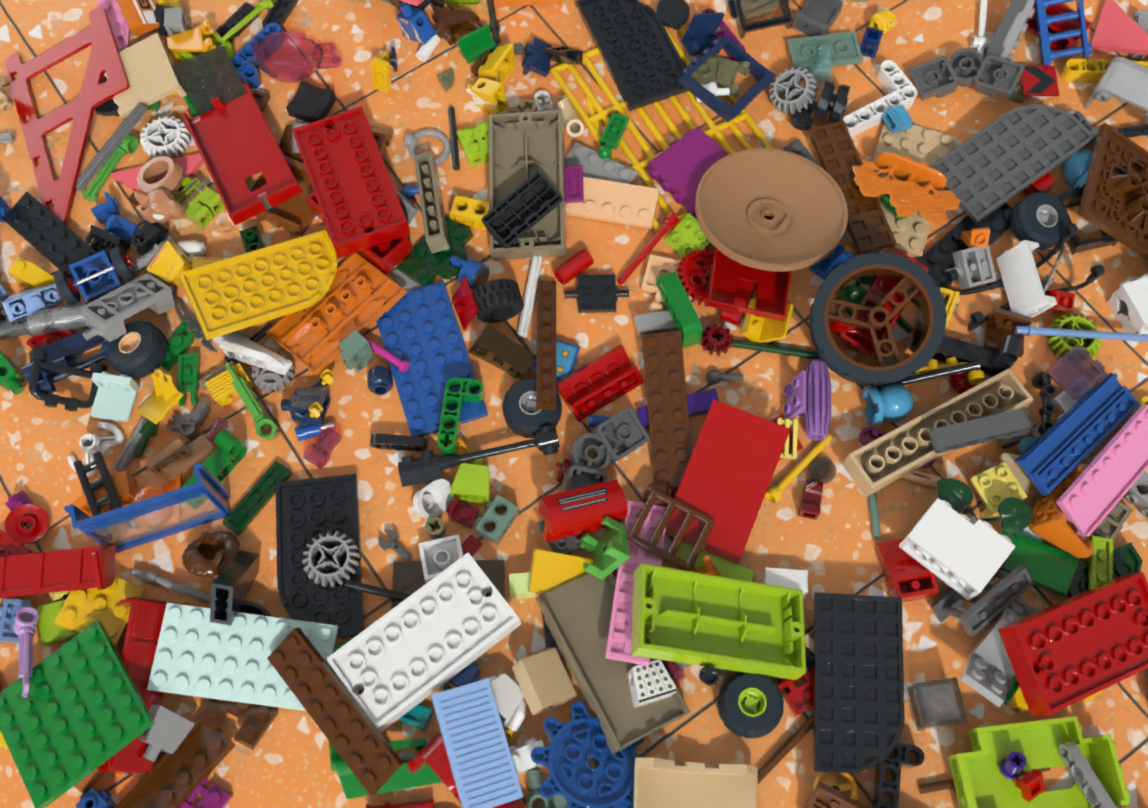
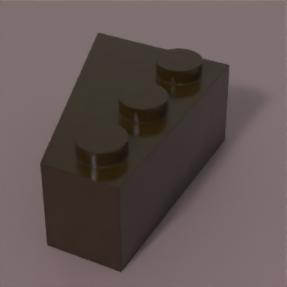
M489 324L486 325L468 352L507 372L513 378L519 379L523 378L536 358V355Z

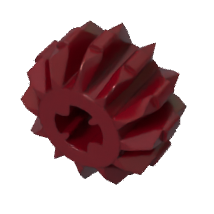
M716 323L712 327L707 325L705 331H702L700 344L704 345V351L710 350V356L713 352H716L717 356H720L721 352L726 354L728 348L732 347L733 335L729 334V328L723 329V324L720 327H717Z

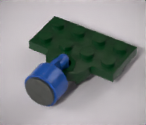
M446 216L450 249L432 254L424 237L397 266V270L422 287L430 285L437 276L452 280V277L458 276L460 283L463 278H466L470 289L474 291L480 285L486 283L489 277L488 266L474 258L468 260L463 248L473 237L472 232Z

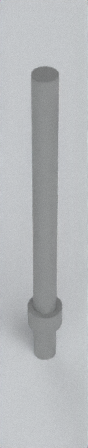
M136 567L132 570L131 575L144 579L146 583L151 585L158 584L211 604V594L166 579L153 571L147 572Z

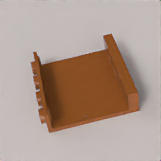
M284 155L303 193L274 207L270 206L266 197L261 198L266 211L255 217L261 221L266 220L276 228H284L292 235L297 234L302 237L316 217L305 199L314 190L304 163ZM263 174L250 192L267 184Z

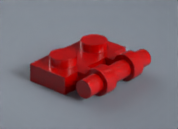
M814 665L806 669V673L796 680L781 678V681L776 683L780 691L785 688L789 690L790 693L783 698L794 716L814 705V679L810 674L814 671ZM803 678L806 683L796 688L794 683Z

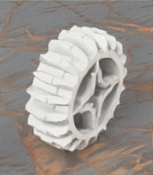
M167 115L164 118L159 116L157 120L152 118V123H146L147 127L142 128L143 133L140 134V143L143 150L151 158L167 156L171 159L173 157L179 158L178 154H184V149H189L188 144L191 142L188 128L180 119H176L174 116L171 118Z

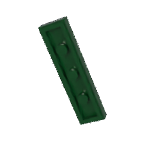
M275 461L222 523L240 536L276 494L275 482L287 481L293 473L278 461Z

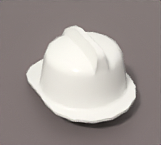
M445 479L431 482L416 492L411 509L419 513L426 520L431 517H437L447 509L449 502L453 501L450 493L452 485Z

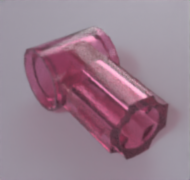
M328 427L315 444L312 443L306 448L303 458L316 467L323 468L328 463L330 453L341 441L342 436L334 429Z

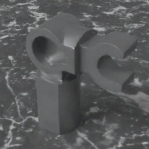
M199 401L189 417L190 421H182L179 417L172 415L171 418L176 423L173 426L167 424L166 427L172 432L178 431V433L186 436L188 439H195L200 433L198 427L204 422L211 407Z

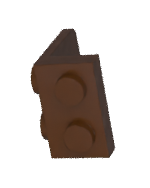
M993 307L985 323L984 346L994 350L1004 336L1014 335L1022 340L1018 356L1022 357L1024 354V336L1026 334H1016L1015 327L1031 325L1032 318Z

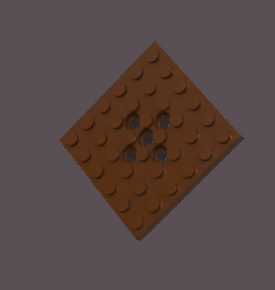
M1104 123L1099 127L1078 215L1148 260V151L1107 123Z

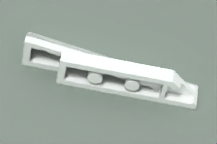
M237 332L212 339L228 358L281 375H286L293 364L291 361Z

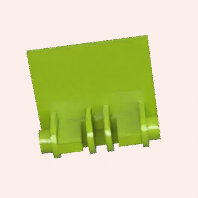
M690 213L664 239L682 258L686 254L688 255L690 251L696 252L699 248L702 252L706 247L710 248L713 245L704 235L697 219Z

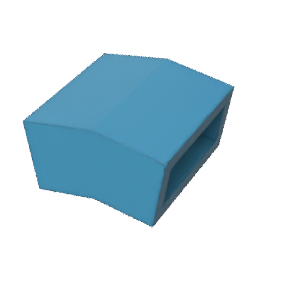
M903 105L889 108L881 116L892 134L911 129L913 120Z

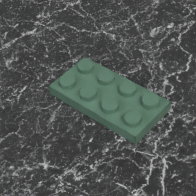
M855 31L787 39L786 45L790 61L796 70L799 66L803 70L861 64L863 61Z

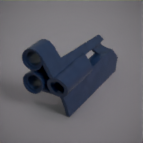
M88 328L37 350L48 353L47 362L86 369L92 363H98L107 358L109 341L100 335H96L89 340L85 339L83 333L91 329ZM102 345L99 355L76 364L78 354ZM31 359L30 363L21 366L28 382L33 364ZM41 368L37 388L42 393L53 394L57 392L54 383L71 375Z

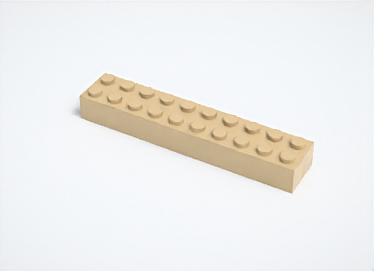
M1008 368L848 454L842 465L864 496L867 497L947 453H935L928 435L931 430L1027 408L1034 399Z

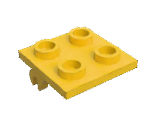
M155 369L158 373L157 376L151 373L155 392L136 411L155 425L163 420L166 413L176 406L184 396L175 388L172 383V376L166 373L163 374V371L160 369Z

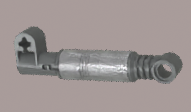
M0 300V340L24 335L38 336L87 327L81 307L90 302L34 311L26 316L9 321L2 303L4 300Z

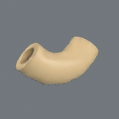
M564 95L555 100L552 106L554 110L562 109L564 127L567 133L572 137L580 136L584 131V125L568 96Z

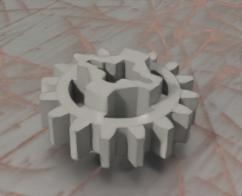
M285 354L282 355V357H284L285 359L291 361L290 359H288V358L286 357ZM293 365L286 375L275 372L272 374V371L260 367H252L254 373L251 374L255 385L259 386L261 391L266 389L269 394L272 390L279 393V388L286 390L285 385L292 384L289 379L295 378L293 374L295 368Z

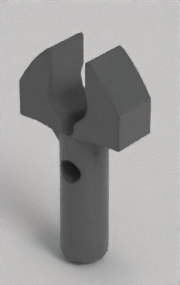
M384 530L391 537L392 542H385L379 536V546L384 551L393 549L405 561H409L412 555L397 543L399 535L394 530Z

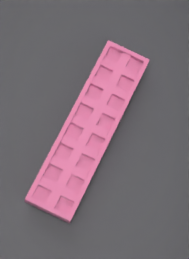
M628 500V515L624 521L627 537L637 519L636 515L639 509L643 508L645 503ZM653 505L637 536L649 542L666 507ZM666 527L656 545L661 549L664 547ZM628 540L631 557L620 565L617 570L605 658L648 666L650 658L631 655L634 571L641 563L661 566L662 558Z

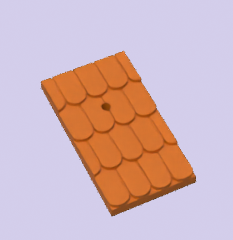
M354 253L337 268L332 287L320 301L306 309L283 316L265 333L311 372L318 375L339 356L341 352L338 347L339 343L354 330L360 334L368 330L405 295L407 290L361 255Z

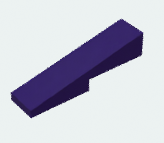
M716 388L687 395L689 417L708 414L713 399L719 401ZM648 405L636 408L640 423L643 427H648Z

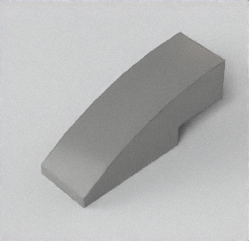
M669 311L634 316V326L638 339H642L644 334L677 330Z

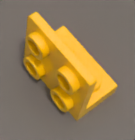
M756 298L750 299L748 308L755 309ZM791 303L788 304L784 322L756 317L746 313L741 333L754 343L785 339L793 305Z

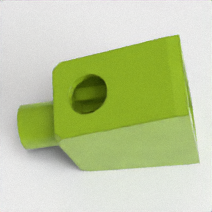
M483 458L473 460L470 464H460L450 491L452 500L458 497L461 501L489 503L490 471L488 466L482 465Z

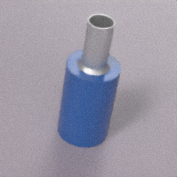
M333 421L324 423L323 426L310 424L295 427L298 441L321 436L322 431L335 427Z

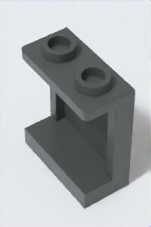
M807 0L801 11H797L794 16L792 28L809 36L828 34L841 12L843 1Z

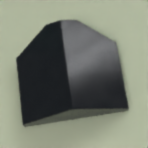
M566 46L544 49L547 56L554 62L577 65L583 61L582 50Z

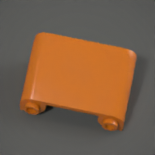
M1083 464L1078 465L1048 495L1043 496L1040 493L1033 509L1032 521L1028 525V528L1034 534L1076 558L1091 556L1094 545L1089 540L1084 541L1085 537H1082V535H1077L1076 531L1078 529L1073 522L1067 520L1068 518L1064 515L1056 501L1086 469Z

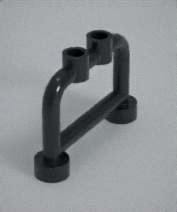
M30 351L29 359L33 360L29 379V391L34 398L45 401L44 406L56 408L57 404L65 405L64 410L77 412L78 408L93 406L98 386L93 381L90 397L86 401L51 393H42L37 388L40 369L91 379L93 372H107L108 366L92 363L90 371L47 362L48 353L45 351Z

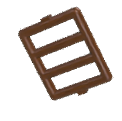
M653 489L643 508L639 509L636 515L637 519L627 539L685 571H691L700 551L703 552L707 544L705 541L714 525V520L667 494ZM656 499L668 505L648 542L637 535ZM677 509L685 513L686 516L668 551H665L656 545L672 513ZM694 518L704 523V526L687 561L676 557L675 554Z

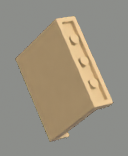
M158 33L119 52L130 84L128 90L113 97L114 102L119 107L117 111L122 119H126L139 102L148 107L175 92L181 98L187 95L167 44Z

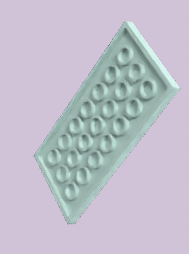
M167 603L147 690L306 711L267 658L294 628H300L331 668L326 658L334 653L339 627L336 625L238 612L230 626L210 622V608Z

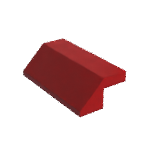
M619 345L556 382V387L563 401L579 422L643 384L644 381L637 366L630 362L624 346Z

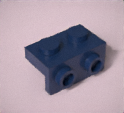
M535 37L529 43H526L524 47L525 58L522 62V74L527 75L529 71L546 77L549 74L551 59L544 52V49L550 48L552 45Z

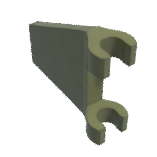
M712 55L711 57L717 59V62L722 65V77L717 84L721 88H730V95L738 97L740 84L733 83L738 72L748 76L750 62H736Z

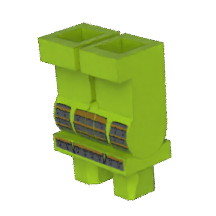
M186 177L182 183L184 189L181 192L177 190L173 194L175 199L185 208V215L201 229L214 219L212 214L216 217L225 208L219 193L213 192L197 178L191 179ZM206 215V219L204 221H200Z

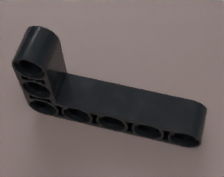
M922 329L914 332L910 347L912 352L920 341ZM1006 335L995 349L992 350L943 336L940 347L932 359L945 362L946 359L955 357L958 362L968 363L978 359L980 370L984 374L994 377L1008 368L1010 369L1018 360L1022 340L1014 335Z

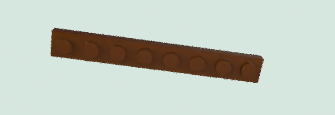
M537 281L536 409L556 410V281Z

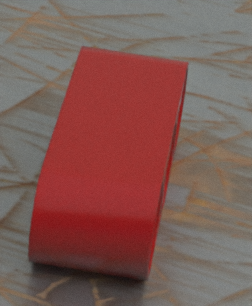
M738 279L734 305L748 307L758 284ZM723 310L720 319L738 326L744 313Z

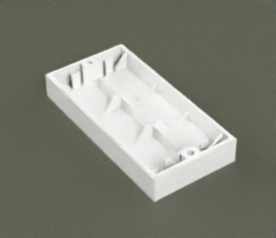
M467 553L326 658V660L377 729L383 732L520 626L521 621L475 560Z

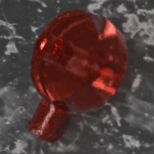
M564 458L562 463L557 462L555 465L559 468L556 478L558 482L563 481L565 469L571 465L569 459Z

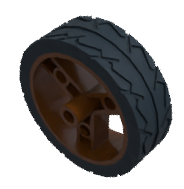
M879 252L859 255L839 265L819 287L810 312L809 327L811 340L823 362L827 364L830 370L843 379L869 386L895 383L913 375L924 367L939 349L946 327L944 298L935 280L924 268L914 261L912 262L910 259L891 253ZM879 275L899 281L874 308L833 299V296L842 286L862 276ZM894 294H899L902 297L901 303L894 302ZM915 296L923 314V330L915 350L907 359L901 362L889 321ZM885 303H888L893 308L891 314L886 308L882 307ZM849 309L852 316L845 318L842 316L841 311ZM856 312L868 313L863 322L855 319ZM828 321L865 329L869 334L878 367L860 364L846 356L833 340ZM884 328L886 339L879 341L875 333ZM881 344L889 346L890 351L888 354L881 352Z

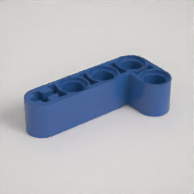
M268 24L229 61L234 77L241 83L248 84L251 89L258 88L262 83L257 68L285 41L279 24Z

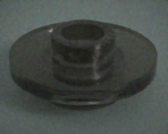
M816 457L810 461L807 472L811 480L827 484L834 479L836 467L830 459Z

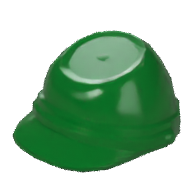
M852 284L841 290L838 300L860 304L867 295V291L860 285ZM844 309L846 313L851 317V311L849 309Z

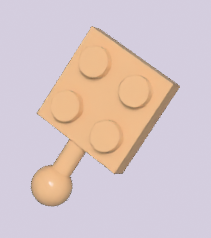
M650 254L641 289L656 293L654 302L649 305V313L664 310L661 304L662 296L656 284V277L674 271L678 273L676 269L679 266V260Z

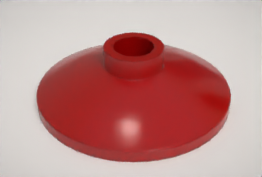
M23 504L17 509L14 508L5 520L7 535L13 541L20 544H31L39 541L49 529L47 513L44 509L34 504ZM26 523H31L32 527L29 529H25L24 525Z

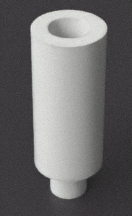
M434 35L426 44H422L416 53V57L420 61L426 62L441 39Z

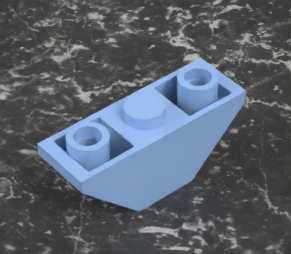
M51 284L9 296L2 303L9 321L63 301L56 289V284Z

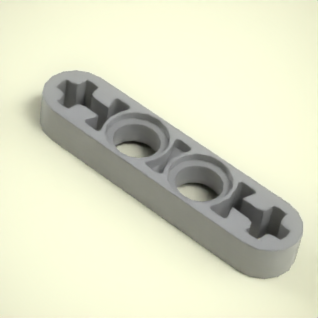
M1073 741L1060 744L1058 746L1059 755L1091 807L1117 808L1078 746Z

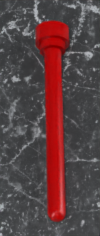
M669 212L665 216L663 226L618 278L617 282L619 284H623L666 232L669 229L675 228L680 223V219L675 214Z

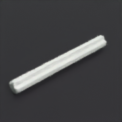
M542 256L532 257L523 301L524 307L521 311L517 336L520 338H526L528 335Z

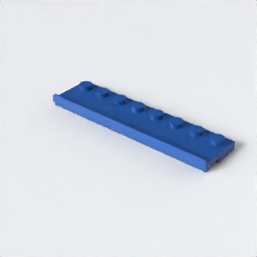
M1111 372L1105 375L1015 460L1043 496L1048 495L1139 406V403L1127 387H1122L1116 379L1118 375L1116 373L1112 374Z

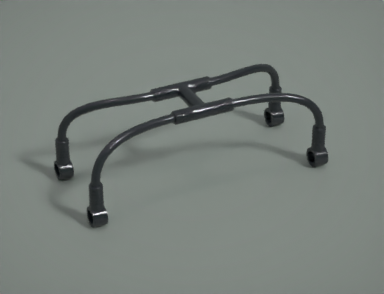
M1072 223L1064 227L1065 233L1062 235L1060 242L1047 256L1035 264L1037 269L1046 263L1071 236L1078 233L1076 224ZM1101 264L1091 267V273L1086 278V281L1081 284L1054 290L1070 292L1084 288L1093 283L1097 277L1105 274L1104 267ZM956 269L946 271L943 288L949 289L952 282L959 279ZM1001 278L984 287L960 290L958 292H960L959 295L975 294L994 290L1001 286L1004 287ZM1009 303L1000 307V309L1007 311L1011 310ZM980 311L972 313L967 331L971 332L987 321L990 313L986 316H983Z

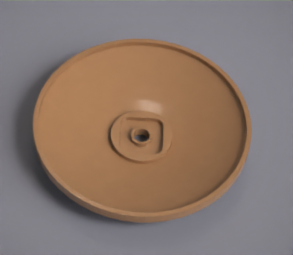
M755 148L727 155L714 163L705 172L696 192L695 213L704 235L724 255L751 268L784 272L810 267L825 259L836 249L842 240L847 226V203L836 181L816 163L784 150ZM770 216L772 220H768L764 217Z

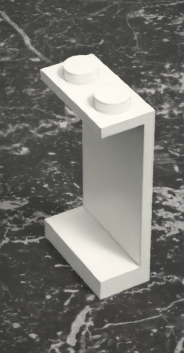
M1023 240L1014 248L1004 251L996 260L1011 312L1033 318L1057 305L1055 297L1045 295L1032 255V251L1039 247V243Z

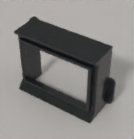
M729 0L728 2L731 17L736 18L740 39L744 38L748 32L781 25H785L787 29L792 28L794 20L791 16L788 0H780L783 16L748 24L745 23L740 3L743 0Z
M1077 191L1060 193L1057 198L1068 209L1080 206L1083 193L1078 194ZM1099 229L1102 235L1100 238L1080 242L1076 234L1070 237L1067 244L1071 254L1074 255L1078 252L1109 245L1115 246L1118 240Z

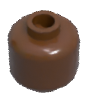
M651 483L648 489L644 490L643 494L644 502H646L653 489H657L674 498V489L670 488V485L667 483ZM658 499L654 503V505L664 507L668 505Z

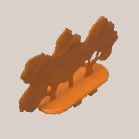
M883 152L876 157L875 163L866 160L860 166H853L852 171L856 174L853 180L859 186L862 195L877 197L882 194H889L891 196L889 202L896 208L898 217H910L915 211H919L925 220L939 226L949 221L944 210L957 209L960 205L961 200L956 198L953 191L943 190L947 180L942 172L928 167L929 164L923 161L918 163L910 160L911 157L905 154L900 156L891 152ZM884 173L887 176L879 177L878 174Z

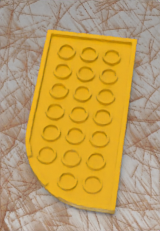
M322 230L178 274L207 341L314 305L328 293L334 283L337 273V255L327 231Z

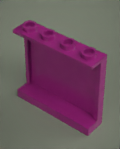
M697 126L651 160L648 164V174L651 179L656 180L665 192L668 191L673 196L676 203L681 204L687 213H690L697 219L695 198L701 178L714 163L728 154Z

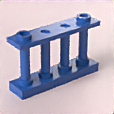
M1035 0L1034 5L1036 8L1035 13L1042 66H1050L1056 58L1082 54L1083 59H1088L1090 54H1092V45L1088 43L1083 5L1085 0ZM1076 1L1077 11L1054 16L1046 15L1045 8H1048V6ZM1078 18L1079 29L1054 34L1048 33L1047 26H1050L1051 23ZM1080 36L1081 47L1060 51L1050 50V43L1052 41Z

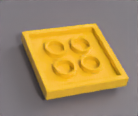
M114 576L112 586L103 590H98L97 588L71 590L54 621V625L79 634L98 620L102 622L113 645L116 647L128 625L130 607L120 605V600L129 597H142L145 588Z

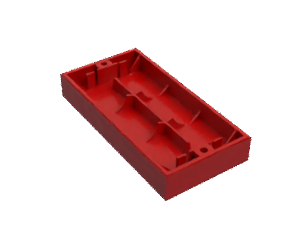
M362 106L292 129L338 258L411 234L405 214Z
M1143 572L1124 574L998 629L1031 716L1051 715L1148 668V583Z

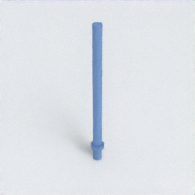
M1033 325L1015 327L1016 334H1026L1027 336L1046 335L1139 342L1148 341V334L1034 327Z

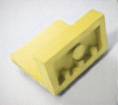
M1005 462L970 479V482L985 504L986 509L981 513L983 518H992L998 515V506L1005 498L1015 497L1025 500L1028 497Z

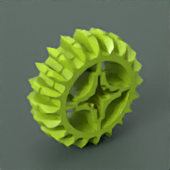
M1067 313L1055 319L1049 328L1096 331L1098 325L1092 324L1093 319L1086 320V315L1080 317L1079 313L1074 315ZM1046 336L1049 338L1047 344L1052 345L1050 351H1056V357L1061 355L1062 361L1069 359L1070 364L1074 363V361L1078 364L1082 361L1086 362L1094 357L1101 348L1100 343L1103 340ZM1084 341H1087V348L1083 349L1082 345Z

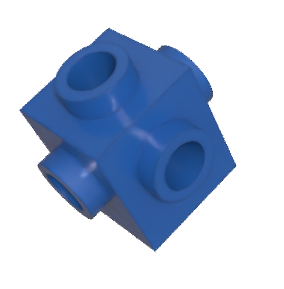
M92 788L86 790L80 796V801L75 806L77 808H114L117 804L111 799L112 795L106 789Z

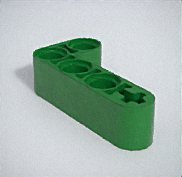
M674 271L657 276L656 284L677 327L676 331H681L682 348L699 344L701 342L702 325L677 273Z
M455 377L449 379L446 383L437 439L442 455H452L457 452L464 402L479 403L485 397L483 384L477 379ZM454 387L460 388L457 392H453L451 390ZM473 389L480 390L478 393H471ZM452 405L458 406L455 410L448 409ZM448 424H454V425H455V426H454L453 428H451V429L445 428ZM447 437H448V438H449V441H450V444H448V447H444V446L447 445V441H448V440H447Z
M226 429L221 430L216 435L214 444L217 448L203 463L220 483L247 453V447L243 442ZM195 473L182 487L197 483ZM203 495L185 502L193 508H198L207 497Z

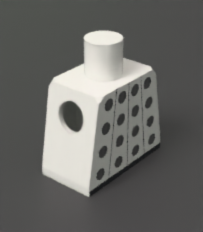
M659 659L649 662L648 666L636 664L627 673L634 708L671 697L677 692L675 684Z

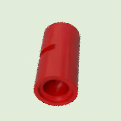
M581 249L555 268L553 273L556 279L562 285H565L593 265L594 261L587 250Z

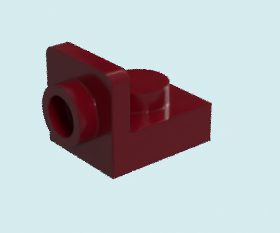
M455 497L454 501L449 502L446 512L449 520L472 529L480 510Z

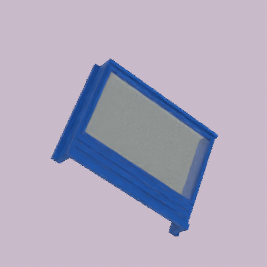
M202 463L193 465L197 480L195 484L93 517L88 516L73 504L65 506L64 510L70 514L74 529L78 528L101 545L115 544L116 553L227 517L231 513L227 500L231 498V495Z

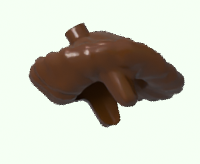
M202 532L200 537L190 543L184 550L182 564L189 573L196 576L213 577L219 575L239 552L240 542L237 536L231 532Z

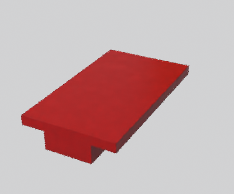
M714 399L674 499L714 520V525L705 541L707 544L704 550L739 564L791 429ZM677 509L674 510L666 525L665 535L675 537L686 516L685 513ZM693 518L682 541L694 546L704 523Z

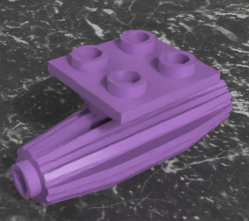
M813 359L808 363L806 371L802 370L785 385L783 390L785 395L783 412L785 419L790 420L796 415L803 414L807 438L819 441L828 437L831 421V382L827 364L821 359Z

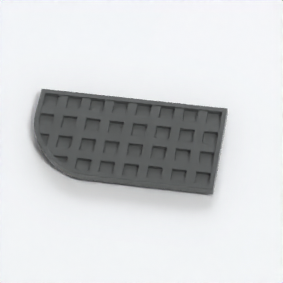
M1026 105L1008 111L929 167L943 173L947 180L944 189L954 192L956 198L961 200L959 206L977 223L1094 141L1095 136L1075 116L1065 110L1047 105Z

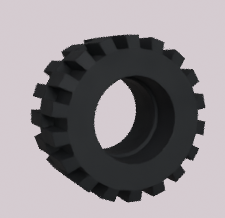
M496 279L486 282L472 293L479 309L476 313L477 317L482 322L496 323L508 320L518 315L524 307L518 283L512 279Z

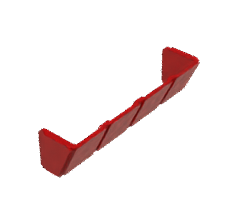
M115 544L2 556L0 557V598L97 588L98 590L108 588L114 583Z
M129 597L120 600V605L130 607L122 662L149 711L152 704L162 706L164 692L147 690L166 605L169 602ZM138 736L108 759L105 764L100 765L97 768L98 771L117 774H147V772L152 770L153 762L142 756L149 744L139 740Z

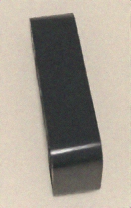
M897 742L893 749L894 758L886 757L876 765L873 808H898L901 767L914 768L924 762L925 755L920 747ZM909 751L916 755L915 763L908 759ZM885 769L892 773L893 778L891 782L884 778L883 773ZM883 792L889 794L891 798L889 805L882 801L881 796Z

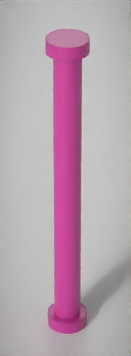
M361 334L369 342L374 352L399 367L401 372L404 373L408 370L409 362L402 361Z

